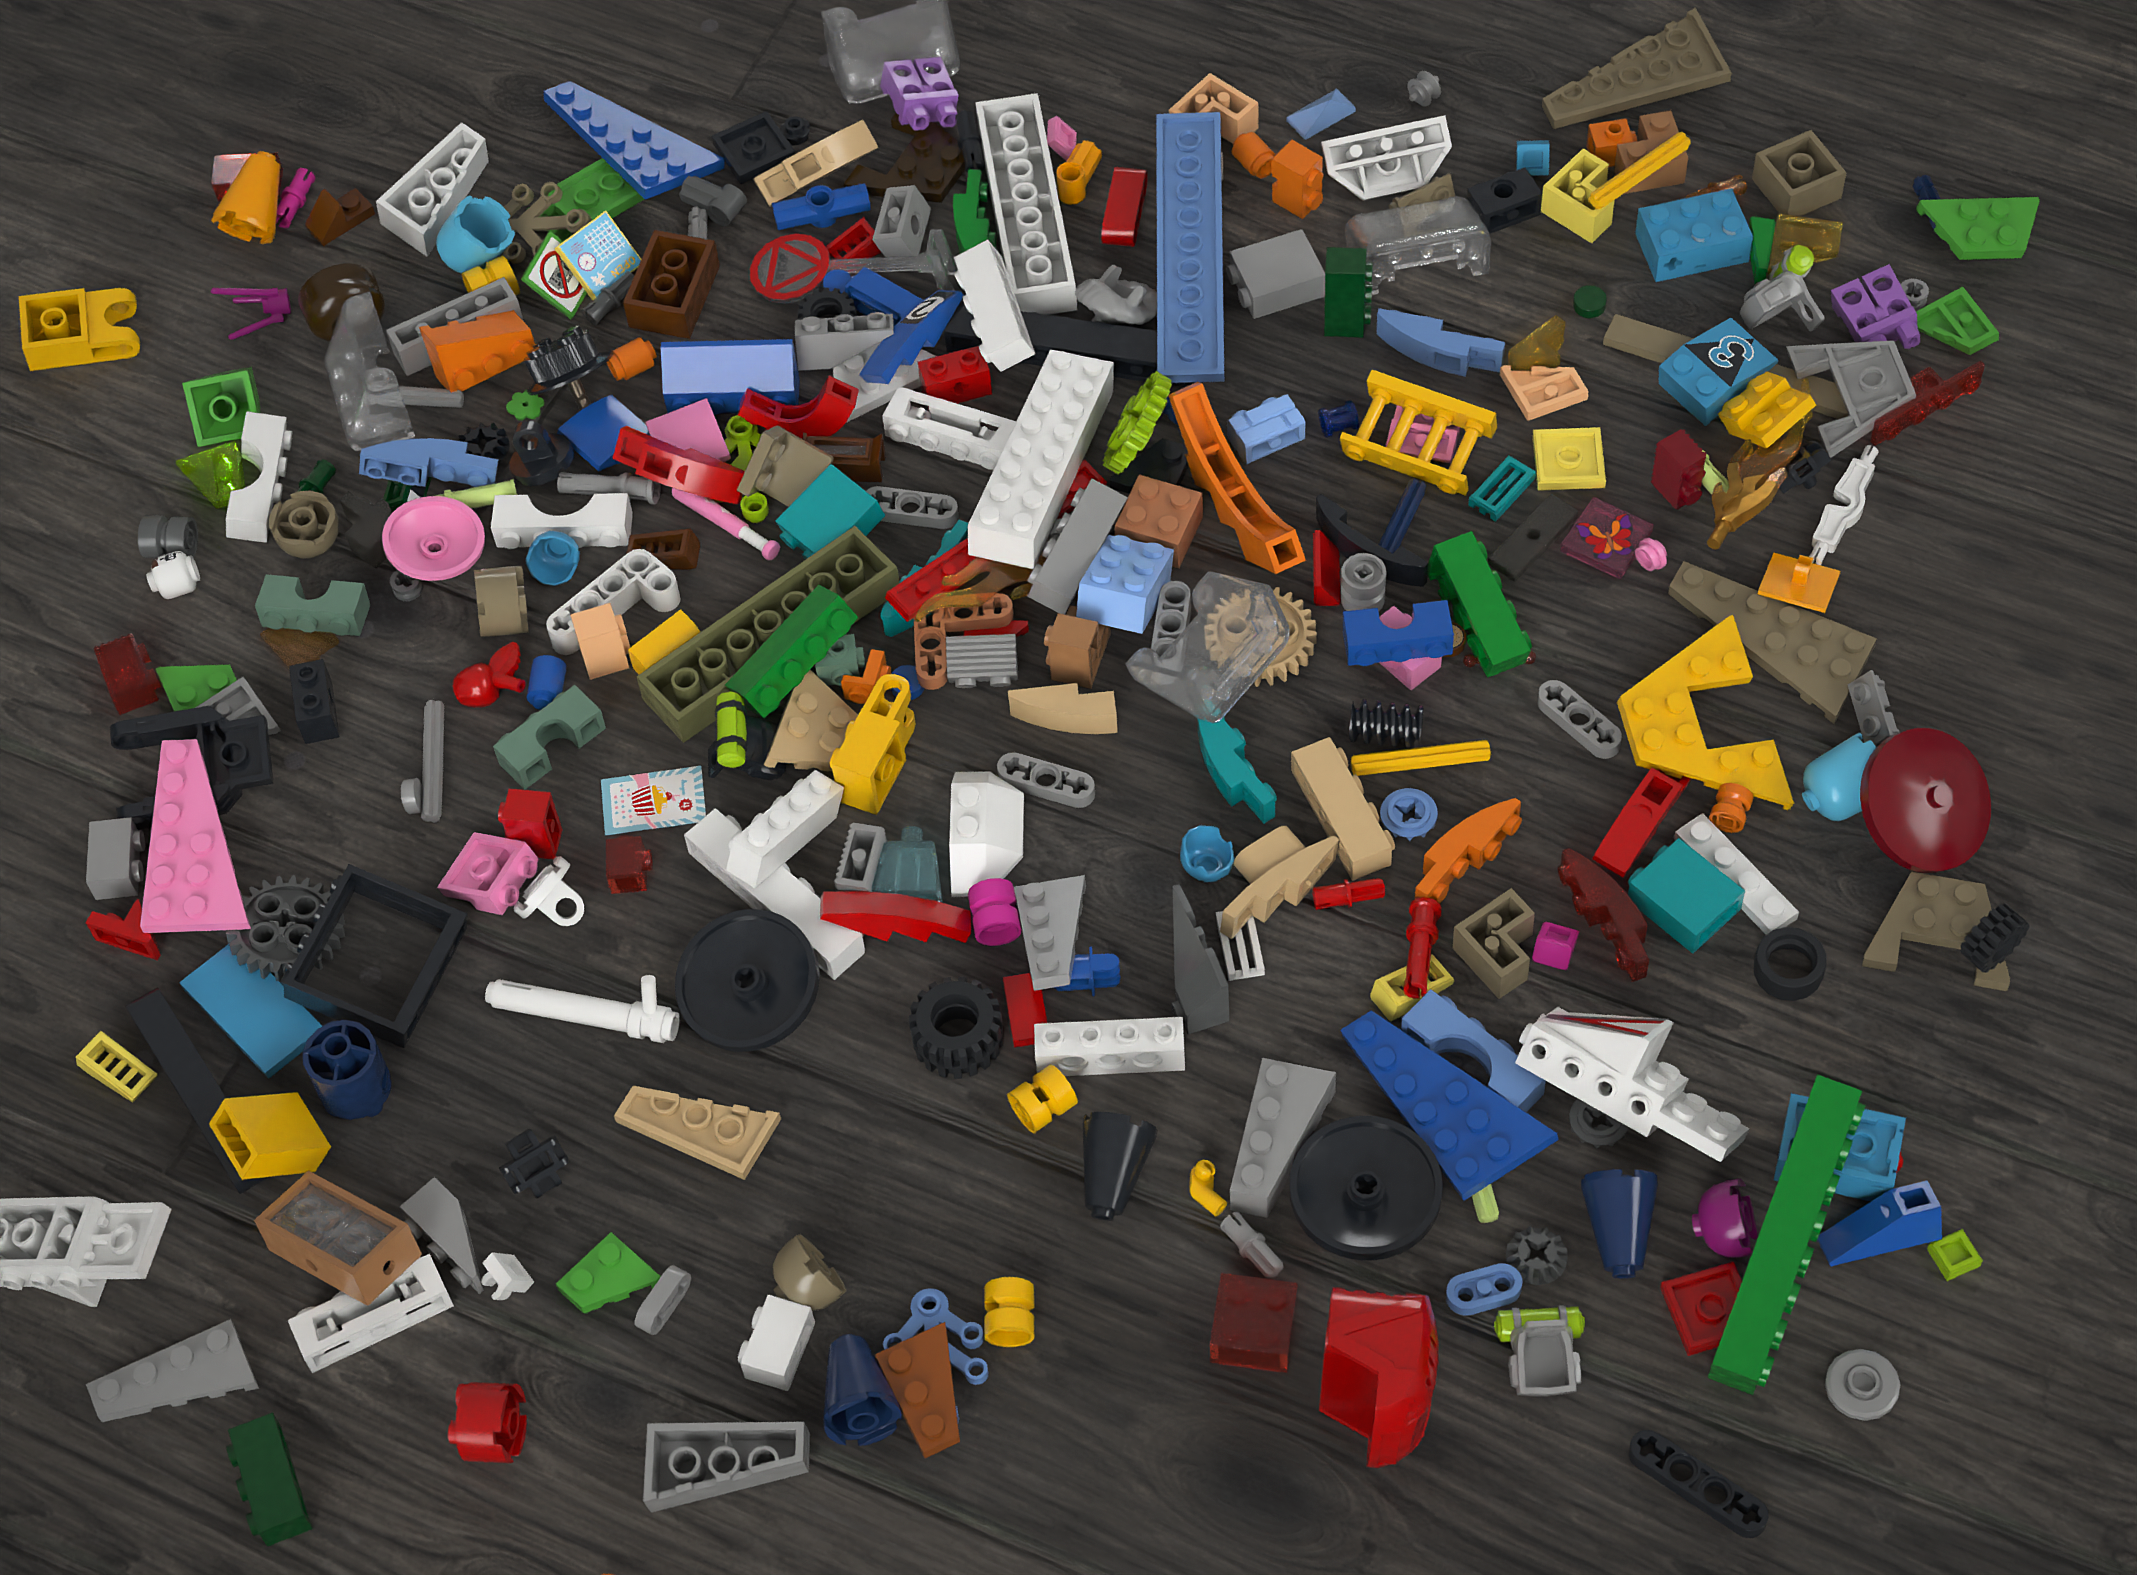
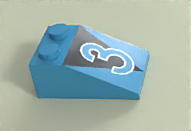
M1729 318L1683 344L1659 365L1658 384L1704 426H1707L1718 416L1725 402L1740 395L1747 388L1750 380L1769 371L1778 363V359L1736 321Z

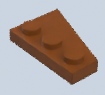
M943 1322L875 1354L876 1361L900 1404L901 1412L924 1459L959 1443L960 1436L946 1323Z

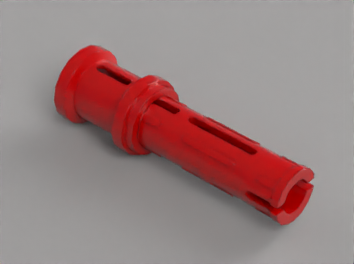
M1426 897L1417 898L1410 903L1409 914L1412 919L1406 929V937L1410 942L1403 992L1406 996L1414 999H1419L1420 995L1423 997L1427 993L1431 948L1438 940L1439 930L1436 923L1441 917L1442 912L1440 903Z

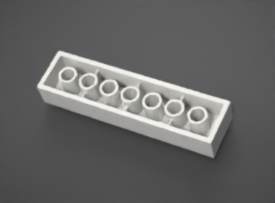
M1038 93L975 102L978 130L981 136V147L1001 255L1020 311L1036 312L1043 315L1077 310L1076 285Z
M1050 349L968 523V555L1034 569L1113 394L1114 362Z

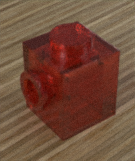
M623 835L614 839H606V877L611 893L647 891V871L653 870L651 849L645 850L642 837Z

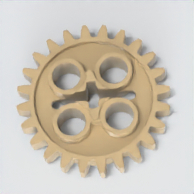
M1262 585L1260 592L1255 593L1254 589L1248 586L1247 594L1243 595L1236 589L1234 590L1235 599L1232 600L1227 596H1223V607L1220 605L1213 606V615L1207 616V626L1204 627L1205 649L1209 651L1210 661H1217V670L1219 672L1228 668L1229 679L1239 674L1241 675V684L1243 685L1249 678H1254L1256 687L1259 686L1261 679H1266L1268 684L1272 686L1276 676L1283 682H1286L1288 671L1298 675L1299 665L1307 666L1308 656L1314 655V644H1316L1317 638L1316 622L1311 620L1310 609L1303 610L1302 599L1292 603V592L1282 597L1280 596L1279 587H1276L1272 593H1267L1266 586Z

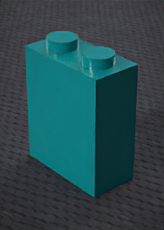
M830 464L777 518L776 523L782 531L779 536L784 543L793 550L799 547L804 551L802 556L807 559L854 526L866 536L885 517V514L875 498Z
M1678 838L1669 847L1667 845L1662 846L1645 869L1640 867L1631 875L1628 880L1629 891L1627 901L1693 954L1741 910L1745 890Z

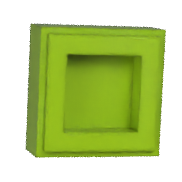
M1963 1229L1949 1234L1941 1240L1929 1243L1927 1247L1929 1254L1946 1281L1980 1267L1983 1262Z

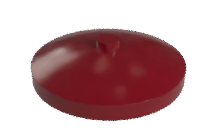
M1932 728L1909 729L1894 734L1880 743L1870 755L1865 765L1860 786L1863 818L1873 840L1891 860L1912 871L1936 873L1960 866L1978 851L1986 837L1991 819L1990 790L1985 774L1977 759L1958 739L1943 731Z

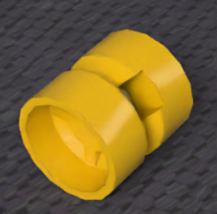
M504 255L486 262V268L484 269L476 266L461 273L468 293L504 277L514 294H520L516 277Z
M1052 1064L1035 1074L1032 1084L1024 1082L1007 1094L1013 1111L1022 1124L1032 1133H1036L1052 1122V1114L1060 1116L1078 1104L1076 1094L1061 1071Z
M1002 1277L987 1282L985 1285V1310L988 1313L985 1315L984 1336L988 1343L1001 1347H1018L1031 1343L1034 1340V1315L1029 1311L1034 1309V1284L1026 1279L1017 1277Z

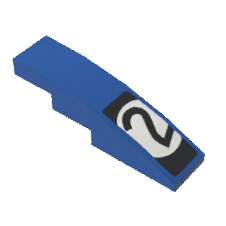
M937 290L916 305L894 326V334L884 339L878 345L860 372L861 378L866 383L889 384L899 365L912 366L922 347H935L964 294L961 291Z

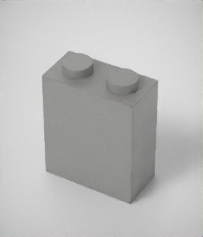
M1302 229L1230 251V265L1226 266L1228 279L1232 285H1237L1240 303L1243 308L1248 307L1253 319L1325 297V271Z

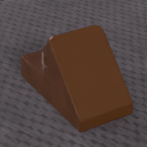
M324 188L305 226L325 246L375 215L373 205L356 188L337 200Z

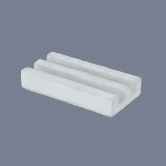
M1223 911L1216 912V921L1228 980L1265 975L1254 917L1251 916L1246 925L1255 968H1249L1242 930L1240 929L1235 935L1242 970L1235 971L1229 939L1220 932Z

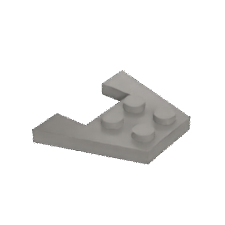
M1894 341L1786 346L1787 354L1797 379L1830 369L1848 413L1847 417L1817 426L1824 449L1830 458L1916 401L1915 390Z

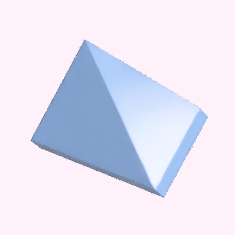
M1335 89L1286 117V121L1306 140L1356 112V107L1338 89Z

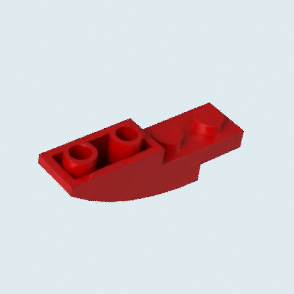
M625 426L620 428L613 459L635 468V474L698 496L733 504L740 503L742 493L737 491V488L745 473L744 470L692 448L680 449L631 427Z
M1651 768L1611 826L1592 860L1624 877L1655 835L1659 824L1686 789L1692 778L1682 776L1680 779L1666 775L1661 770Z

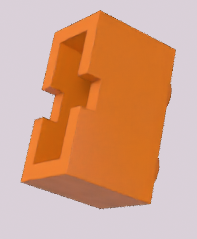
M1291 140L1272 158V176L1277 179L1272 184V202L1301 219L1311 210H1316L1323 200V157L1294 140Z

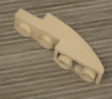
M861 120L787 158L777 166L755 177L754 181L766 203L771 207L772 203L780 202L819 179L827 177L878 148V145L864 120Z

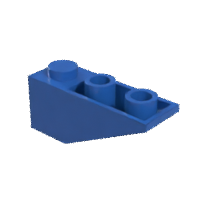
M1927 1180L1890 1189L1821 1233L1817 1240L1830 1267L1941 1240V1205Z

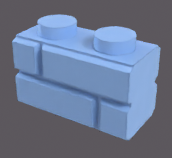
M1288 394L1277 399L1271 397L1263 401L1260 406L1249 411L1240 410L1231 419H1228V439L1234 449L1238 451V455L1244 464H1248L1305 439V420L1299 410L1295 408Z

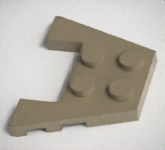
M1911 872L1865 952L1862 966L1895 972L1901 939L1961 949L1960 946L1965 942V937L1972 932L1971 929L1980 923V919L1983 916L1987 917L1989 911L1992 910L1985 884ZM2005 961L2001 964L1998 963L1996 968L1990 969L1987 973L1980 971L1977 967L1975 968L1974 986L2002 991L2008 990L2010 977Z

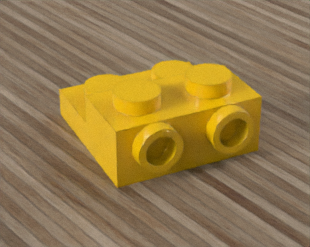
M1766 371L1764 374L1750 380L1747 388L1740 395L1725 402L1718 415L1729 434L1768 448L1814 408L1816 403L1810 394L1791 388L1785 377Z

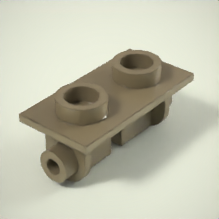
M1448 173L1440 178L1434 177L1432 182L1401 198L1396 197L1392 199V203L1389 204V210L1393 216L1399 215L1403 229L1457 202L1451 174Z

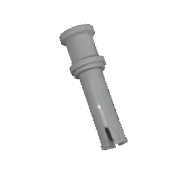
M560 472V477L557 480L558 492L561 494L628 493L630 501L631 499L646 500L649 504L655 505L658 503L661 491V483L645 477L632 476L628 472H624L620 476Z

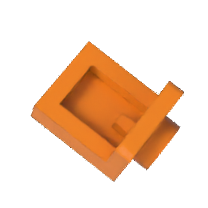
M871 649L863 678L843 675L841 684L846 700H851L857 704H865L881 676L891 674V666L886 664L884 651Z

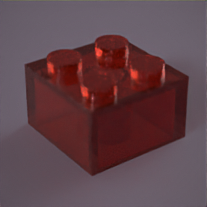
M1221 1273L1210 1339V1362L1288 1373L1298 1304V1283Z

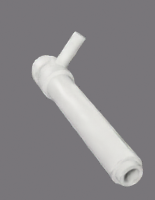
M645 975L641 978L642 1002L636 1001L633 1004L500 979L496 980V982H489L485 993L486 1002L491 1003L493 1008L626 1032L629 1037L644 1039L645 1036H648L651 1041L664 1043L666 1040L674 1041L680 1023L679 1013L672 1012L670 1007L657 1005L656 978L652 975Z

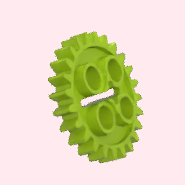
M1156 371L1151 374L1150 378L1146 379L1137 395H1133L1123 409L1121 419L1118 420V425L1107 443L1108 448L1103 459V466L1116 474L1122 473L1128 467L1130 461L1134 460L1137 451L1144 449L1154 431L1156 421L1167 404L1166 398L1172 386L1171 379Z

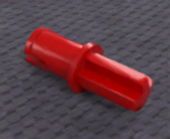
M1376 878L1349 883L1348 879H1344L1343 883L1312 887L1315 910L1347 905L1350 908L1353 902L1383 898L1385 896L1384 881Z

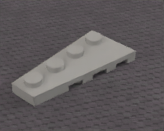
M1085 875L1014 887L1034 991L1070 985L1075 958V942L1078 939L1079 933L1078 923L1079 917L1082 914V898L1086 889Z
M231 1319L86 1384L95 1411L101 1422L151 1412L154 1407L171 1404L172 1407L188 1404L187 1400L209 1396L212 1399L226 1396V1392L244 1388L245 1391L259 1389Z

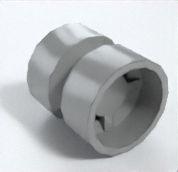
M1358 553L1350 556L1344 562L1341 568V604L1346 611L1378 608L1379 612L1385 603L1386 567L1381 559L1372 554Z

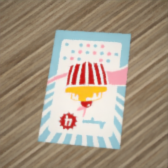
M701 766L601 779L605 836L698 823L706 816Z

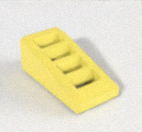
M1431 954L1429 974L1435 981L1431 982L1428 979L1427 992L1431 989L1438 994L1451 986L1454 978L1436 957ZM1407 966L1375 980L1370 994L1372 1001L1389 1021L1407 1014L1422 998L1421 995L1419 999L1410 998L1400 988V986L1404 988Z
M102 1031L76 1056L77 1066L132 1103L157 1077L155 1071ZM104 1051L109 1053L99 1065L95 1062ZM115 1058L120 1060L110 1072L105 1070ZM126 1066H129L131 1069L120 1081L115 1078ZM137 1073L143 1075L132 1089L126 1086Z

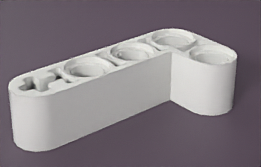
M643 549L630 551L550 615L546 626L553 649L562 655L573 654L580 649L570 614L610 603L614 616L622 615L641 599L659 612L672 611L679 605L681 600L675 574L650 552Z

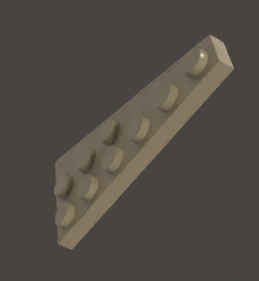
M1694 8L1687 12L1684 19L1677 23L1673 20L1665 25L1664 30L1657 35H1648L1611 57V62L1601 68L1596 66L1588 72V76L1580 81H1571L1544 97L1542 108L1552 128L1557 129L1730 82L1731 71L1697 9Z
M1683 561L1669 586L1668 594L1698 618H1705L1714 626L1728 616L1733 615L1746 655L1778 681L1788 683L1801 693V699L1809 705L1815 704L1825 712V718L1835 724L1850 695L1848 684L1859 678L1876 645L1877 638L1790 603L1758 595V591Z

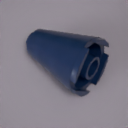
M1612 1169L1588 1173L1584 1175V1179H1581V1190L1605 1271L1612 1272L1613 1278H1633L1636 1276V1271L1643 1269L1658 1188V1178L1653 1172L1634 1169V1177L1622 1174V1169Z
M853 1334L842 1335L829 1347L823 1417L824 1430L829 1439L841 1445H846L845 1440H857L858 1446L881 1441L897 1429L896 1421L902 1417L900 1404L866 1340Z

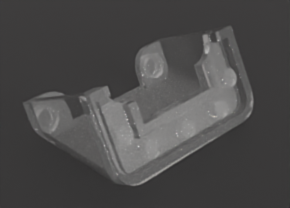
M915 0L916 4L862 20L857 19L853 10L845 7L821 12L829 66L844 99L850 103L857 104L889 95L884 94L880 87L884 62L911 60L914 64V59L941 57L949 77L955 75L960 69V57L947 0ZM926 67L924 70L927 73L933 74L934 68ZM895 70L894 72L899 76H904L905 70Z
M1455 196L1443 200L1357 214L1346 223L1345 241L1347 248H1367L1366 262H1373L1372 282H1366L1372 284V295L1379 293L1378 284L1382 280L1387 278L1388 282L1394 281L1395 270L1455 259L1458 269L1464 268L1466 264L1471 268L1473 276L1489 273L1490 235L1487 227L1466 198Z
M370 292L353 296L343 303L324 357V363L348 444L352 449L360 452L361 449L376 444L415 437L395 374L388 368H377L376 365L378 356L382 352L383 354H388L390 351Z
M1208 571L1198 582L1192 594L1193 604L1198 615L1160 657L1155 650L1144 647L1136 651L1125 664L1135 681L1194 717L1206 722L1216 723L1228 713L1284 649L1289 639L1290 629L1270 585Z

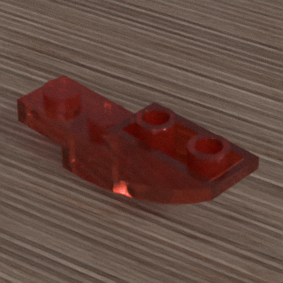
M1570 848L1562 850L1561 865L1557 867L1558 875L1563 886H1569L1573 894L1572 902L1579 916L1584 915L1589 927L1597 924L1601 925L1605 939L1607 941L1612 940L1616 948L1615 955L1619 967L1622 971L1627 970L1632 982L1646 978L1649 958L1642 944L1645 943L1647 923L1639 909L1620 885L1603 869Z

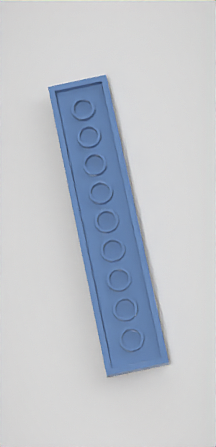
M1220 112L1156 114L1157 372L1171 379V383L1223 382L1225 380Z

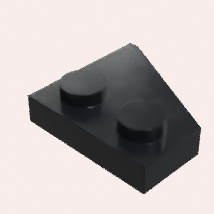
M1162 438L1131 461L1122 473H1115L1111 476L1109 480L1110 488L1130 494L1139 475L1180 486L1189 467L1185 454H1188L1186 445Z

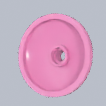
M428 496L417 498L401 505L389 516L383 528L382 544L387 559L400 572L420 580L439 581L456 577L470 569L477 562L484 549L485 533L478 515L464 503L448 497Z

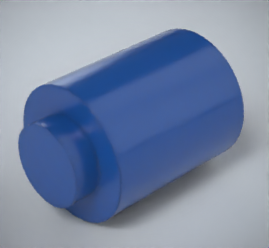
M549 655L538 656L533 660L527 700L536 709L542 710L559 693L563 692L567 668L563 660Z

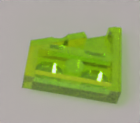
M235 441L176 460V465L216 509L228 506L231 491L246 488L241 451Z

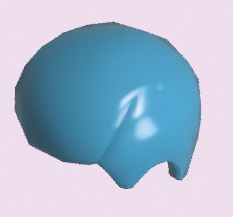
M549 530L538 535L530 545L526 557V565L531 576L540 583L557 586L572 578L580 560V551L573 538L563 532Z
M1199 825L1189 829L1183 837L1180 861L1185 871L1198 881L1215 882L1227 876L1234 865L1233 845L1231 841L1226 842L1223 840L1217 827Z

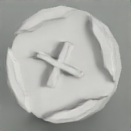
M560 856L553 860L556 865L555 868L551 864L548 867L546 866L524 891L525 894L522 896L526 899L524 904L518 901L514 905V911L523 919L528 917L536 908L561 926L574 925L583 916L584 904L582 898L561 880L569 869L570 864ZM563 898L574 900L576 903L575 913L570 917L558 915L556 904L559 900Z

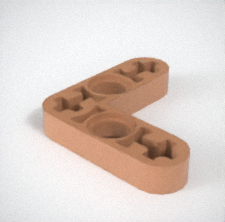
M1002 593L944 597L914 617L915 664L918 683L925 689L935 690L941 688L947 682L946 632L1004 627L1013 620L1012 600ZM1001 607V613L994 614L995 608ZM961 608H968L973 611L971 616L964 619L958 618L954 614ZM979 608H983V616L979 615ZM926 613H933V627H927ZM927 639H936L940 642L938 647L934 649H925L921 646ZM928 661H935L936 671L933 676H928Z

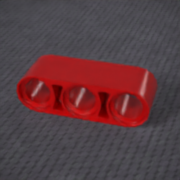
M1123 167L1114 168L1102 225V244L1135 247L1147 190V170Z

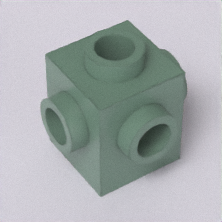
M854 634L840 637L827 651L826 656L815 664L817 676L827 686H842L841 680L843 675L860 677L859 668L865 667L863 647H856Z

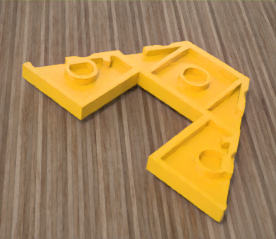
M1733 615L1728 616L1621 695L1617 705L1636 766L1649 770L1651 768L1661 770L1666 775L1680 779L1682 776L1703 781L1704 786L1717 790L1724 783L1739 784L1749 789L1753 797L1781 804L1783 809L1789 810L1793 806L1794 801L1774 740L1707 749L1689 694L1691 691L1746 684L1753 678Z

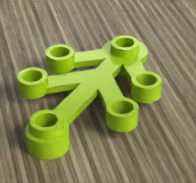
M736 415L726 425V439L724 441L729 454L738 448L739 455L730 465L746 471L753 455L751 445L757 446L761 434L758 433L757 425L750 424L743 417ZM759 492L749 497L744 496L741 500L743 517L751 523L762 522L769 513L766 497ZM714 500L716 503H721V502H723V501Z

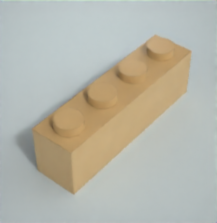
M1328 737L1292 751L1291 771L1327 836L1331 837L1334 835L1339 838L1337 854L1353 881L1391 866L1392 850L1395 849V844L1388 830L1383 831L1378 823L1379 815L1372 802L1367 803L1365 800L1363 786L1359 777L1356 774L1352 776L1347 768L1348 760L1345 752L1341 747L1336 748L1332 739Z

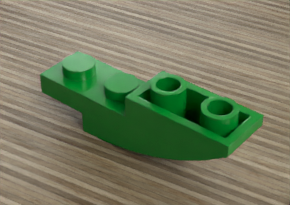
M968 170L966 194H953L955 231L960 254L986 240H989L996 249V232H990L989 219H986V208L982 207V202H988V183H982L981 170Z

